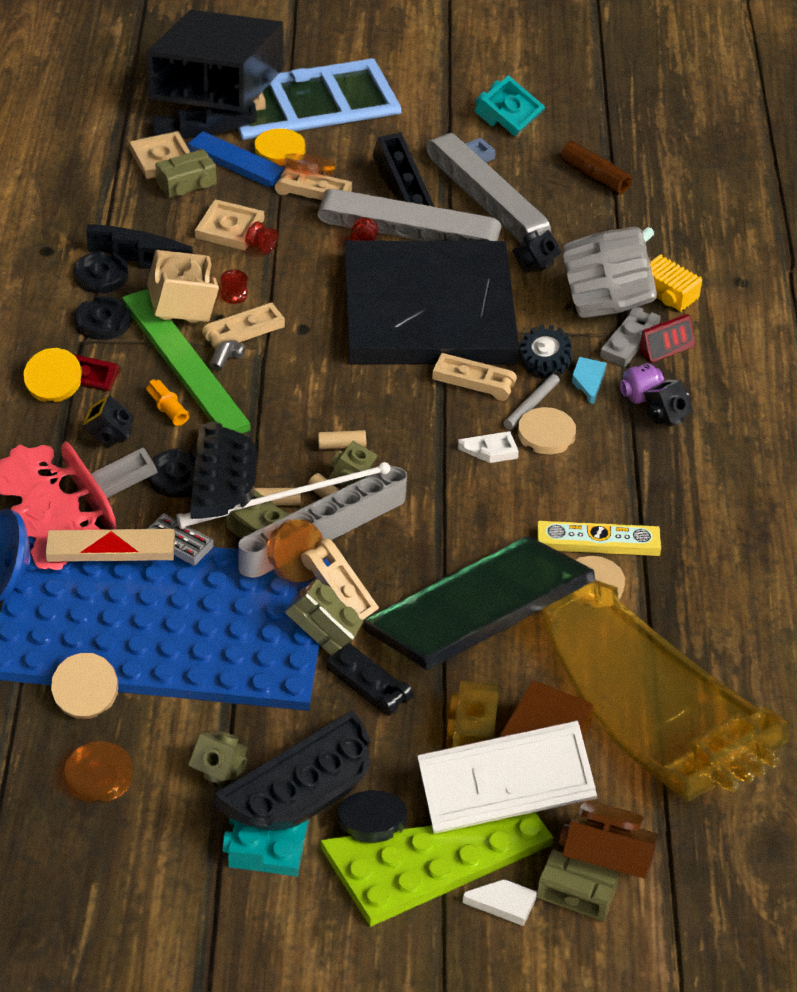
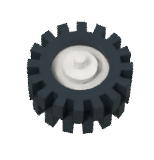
M539 325L540 330L538 331L535 327L530 329L531 335L526 332L524 339H521L520 352L523 368L526 367L527 373L530 374L533 371L534 377L538 378L539 374H543V379H547L548 374L557 375V371L563 374L565 367L569 368L570 361H572L571 340H569L567 333L563 334V329L558 327L554 331V325H549V329H544V325Z

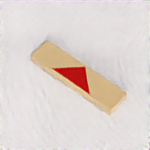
M48 530L46 559L47 562L174 560L175 530Z

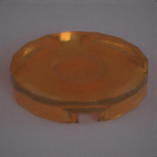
M289 153L285 155L284 159L285 167H289L296 172L315 175L319 171H325V176H330L335 172L336 163L323 157Z
M296 519L287 520L274 529L267 544V557L269 563L273 564L276 570L274 572L278 577L288 582H305L315 577L312 570L306 568L302 563L301 554L308 549L314 550L317 548V543L323 540L321 532L314 524L306 520Z
M98 741L79 747L69 756L64 769L69 790L74 796L87 802H94L93 799H102L103 802L112 801L124 794L130 787L133 779L131 757L124 748L109 742Z

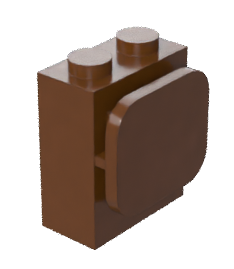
M533 680L500 734V737L578 721L584 742V737L591 726L594 704L580 697H575L555 689L550 685Z
M584 801L572 820L568 819L567 823L563 825L559 844L565 846L562 856L646 879L651 868L659 834L640 829L644 817L637 813L597 802Z

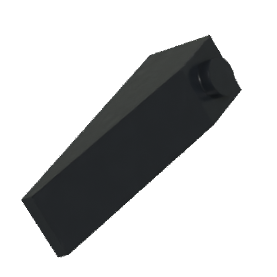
M398 132L377 137L372 155L381 176L398 201L435 207L402 133Z

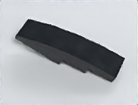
M252 103L245 112L204 107V110L179 109L178 117L153 116V135L158 136L178 131L182 139L194 138L203 131L210 135L231 131L257 122L256 105Z
M87 224L88 252L102 251L105 253H115L124 258L125 261H138L139 269H151L156 250L193 254L192 246L163 236L116 226Z

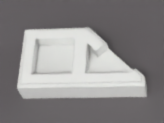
M510 431L458 439L459 450L488 463L518 459L519 451Z
M501 880L466 891L463 896V903L524 926L536 900L537 891L507 880Z

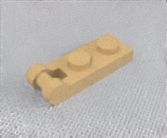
M285 168L281 178L275 184V190L280 195L293 193L322 200L327 189L352 191L351 181L294 168Z
M271 302L211 322L204 326L202 334L208 341H211L212 348L216 350L218 344L222 341L237 340L239 343L285 327V318Z
M441 353L433 369L432 379L492 394L497 400L506 401L511 393V388L516 382L517 376L513 371Z
M324 538L317 543V548L314 550L308 549L301 554L304 566L312 570L317 579L324 585L330 586L334 590L335 595L347 607L353 608L358 613L361 620L379 609L332 540ZM322 559H327L331 565L327 567Z

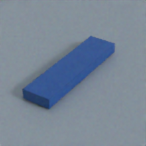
M204 131L187 143L190 152L204 149L214 163L269 188L277 183L285 169L278 164Z

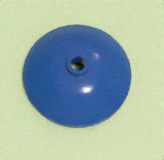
M11 509L0 511V602L13 592L30 564V543L25 522L17 511Z

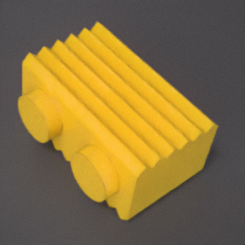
M662 254L650 262L657 299L661 300L666 306L673 307L680 312L683 309L685 310L689 304L695 302L696 299L698 300L702 285L701 276L698 277L697 274H693L692 271L689 272L688 269L685 270L684 267H680L679 264L676 265L670 259L663 258Z

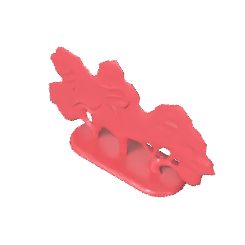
M66 441L61 446L66 468H60L51 464V460L54 458V450L46 445L28 448L19 444L16 448L10 450L9 457L0 460V494L15 495L22 498L21 504L12 506L11 510L17 511L22 517L28 536L36 538L30 553L35 565L41 569L60 570L69 562H47L48 530H105L95 525L97 517L107 530H116L115 517L108 499L75 450ZM46 462L48 465L40 466L39 463ZM52 469L50 472H57V474L42 476L38 474V470ZM70 475L79 491L72 494L64 493L59 488L61 478ZM57 478L54 484H50V479ZM84 496L94 512H81L79 510V497ZM88 520V525L84 527L80 526V523Z

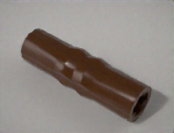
M569 141L563 147L561 152L562 160L579 169L586 176L592 177L595 181L604 184L619 194L625 193L631 186L632 176L629 173L613 165L597 153L591 152L574 141Z

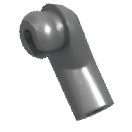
M237 340L220 342L209 366L221 371L228 358H242L246 351L245 345L238 343Z

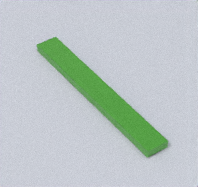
M145 289L122 297V301L130 309L132 318L210 422L221 423L222 427L239 433L250 431L248 419L172 320H163L155 316L149 290Z

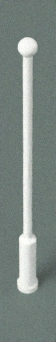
M382 462L378 467L252 499L243 508L376 473L387 474L390 471V465ZM241 503L228 510V514L218 517L191 519V512L177 514L179 528L184 529L189 525L228 516L231 511L242 509Z

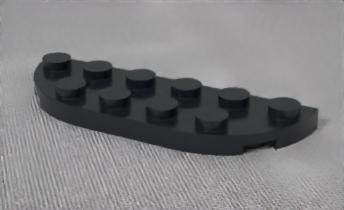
M209 422L205 425L199 424L191 499V519L223 516L228 514V510L233 509L236 505L241 503L243 508L253 499L256 485L257 449L250 437L235 430L222 427V424L218 422Z
M351 710L215 793L211 803L223 812L227 818L257 829L284 830L298 826L350 793L360 783L371 761L368 751L370 739L358 716Z

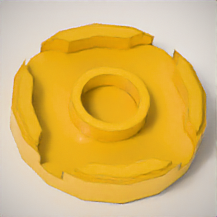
M283 128L267 130L258 135L255 140V155L280 166L295 164L305 154V140L299 133L293 130Z
M60 348L44 349L27 362L24 370V382L30 394L39 401L61 402L71 397L79 389L82 368L75 355L69 351Z

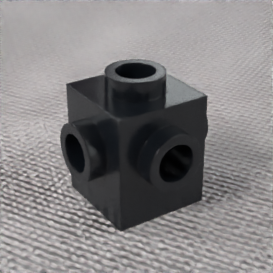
M549 229L540 233L537 230L528 233L523 237L524 242L512 250L525 273L539 268L542 271L555 263L553 259L562 253Z
M664 380L643 392L649 406V414L654 419L655 424L674 426L685 420L684 416L693 412L690 396L685 390L682 380Z
M107 395L90 406L82 427L106 448H109L117 442H124L132 432L130 427L135 416L114 398Z

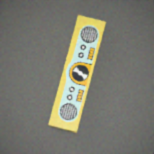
M538 521L537 540L557 551L660 556L661 552L659 526Z

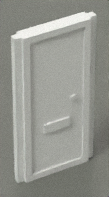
M578 721L418 755L434 834L597 798Z

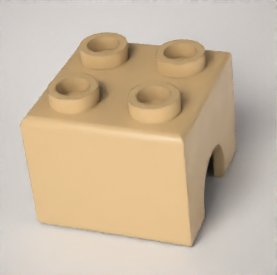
M163 250L155 251L147 286L156 317L163 320H171L172 318L184 319L190 323L210 321L219 287L214 277L211 283H209L212 267L209 256Z

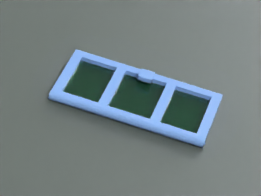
M374 58L309 69L302 68L279 73L262 92L265 98L266 109L256 110L257 122L237 128L241 139L247 140L257 138L264 131L283 128L296 132L401 114V106Z

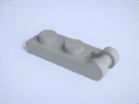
M641 307L632 308L629 316L601 348L600 358L625 368L639 351L642 330L658 325L661 316L653 312L651 314L643 312Z

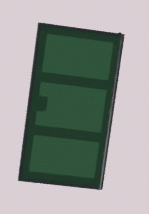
M526 535L363 619L362 627L375 638L424 669L429 670L494 634L513 627L522 619L594 582L595 574L592 568Z

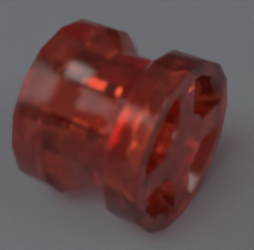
M369 218L357 219L352 226L349 240L376 241L379 232L377 223Z
M256 221L249 227L245 236V242L252 248L258 247V250L263 254H269L275 248L279 234L277 230L266 228L265 224Z
M233 269L221 275V298L230 304L244 302L248 298V289L246 287L248 284L247 274Z

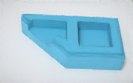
M579 357L573 373L572 383L577 389H581L585 393L589 403L594 404L607 363Z

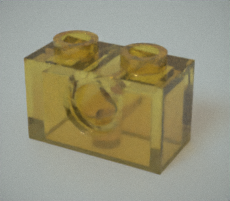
M460 680L459 694L452 693L450 713H456V718L449 719L447 739H453L452 748L494 739L500 685Z

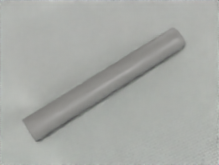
M551 374L503 422L505 428L512 430L519 423L523 414L533 409L560 382L559 377L556 374Z

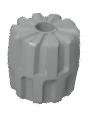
M639 227L602 231L564 245L563 256L569 286L576 310L581 318L624 312L653 302L656 299L657 291L650 266L651 263L643 232Z

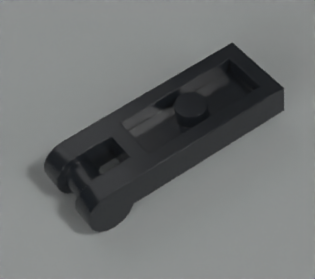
M350 643L326 660V668L387 716L394 713L401 702L406 703L414 696L412 688L406 682H399Z

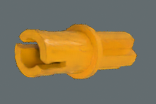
M153 379L149 381L150 384L146 387V390L156 401L159 411L165 412L176 426L186 423L189 419V412L178 402L177 395L174 392H170L160 380L155 381Z

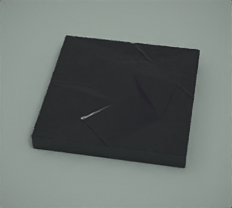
M345 240L344 260L349 364H436L441 353L483 364H518L519 342L506 241L424 242Z

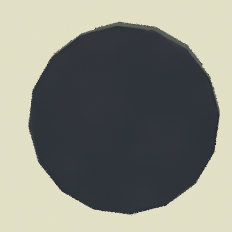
M102 251L89 253L81 257L76 262V267L74 268V280L77 285L91 293L116 291L125 285L129 274L128 264L124 258L115 253L105 255V252Z
M100 296L94 298L92 302L88 303V301L81 303L76 309L75 324L78 331L85 337L94 340H109L121 336L129 329L131 312L122 300Z
M171 449L156 455L152 461L158 473L148 477L151 487L159 494L170 498L191 496L196 452L189 450V453L182 452V449Z
M370 790L353 794L340 804L338 810L340 830L343 833L347 831L352 834V839L360 842L376 843L387 841L393 838V833L398 830L401 833L405 829L407 822V809L404 802L396 795L385 791Z

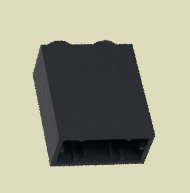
M190 9L147 50L149 99L245 112L284 68L283 21Z

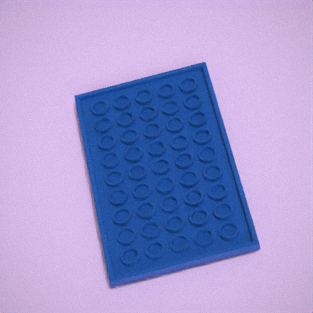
M28 536L31 551L36 538ZM213 547L195 566L174 555V560L69 561L62 569L53 570L50 568H38L30 553L29 567L13 592L4 599L0 612V680L52 685V677L57 667L66 658L78 653H94L105 658L114 668L118 679V692L309 711L320 644L285 613V610L293 597L317 577L312 570L304 566L301 556L262 576L246 577L238 570V549ZM322 559L327 567L331 565L327 559Z

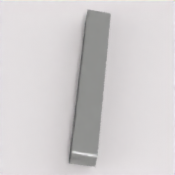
M448 133L427 142L426 148L430 159L493 218L498 220L521 244L524 242L523 237L534 230L540 233L549 229L551 232L547 218L455 134Z
M327 189L324 192L317 214L318 218L327 224L424 242L498 241L501 230V223L492 217L337 189Z
M390 466V471L387 474L376 473L369 475L243 537L238 543L239 572L246 577L262 576L301 556L308 549L317 548V543L324 538L333 540L402 505L406 500L407 472L400 467Z

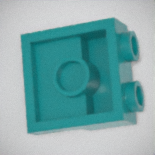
M508 75L501 82L496 80L489 88L488 93L484 91L478 96L475 101L477 106L474 112L492 127L496 123H500L512 135L517 136L542 114L545 106Z
M229 819V823L234 824L233 832L226 831L223 841V852L228 853L229 867L298 877L309 819L298 826L284 830L257 829Z

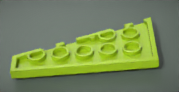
M536 812L435 834L433 825L404 829L401 833L398 830L393 833V838L376 843L360 842L352 839V836L321 840V850L371 927L552 846L553 836Z

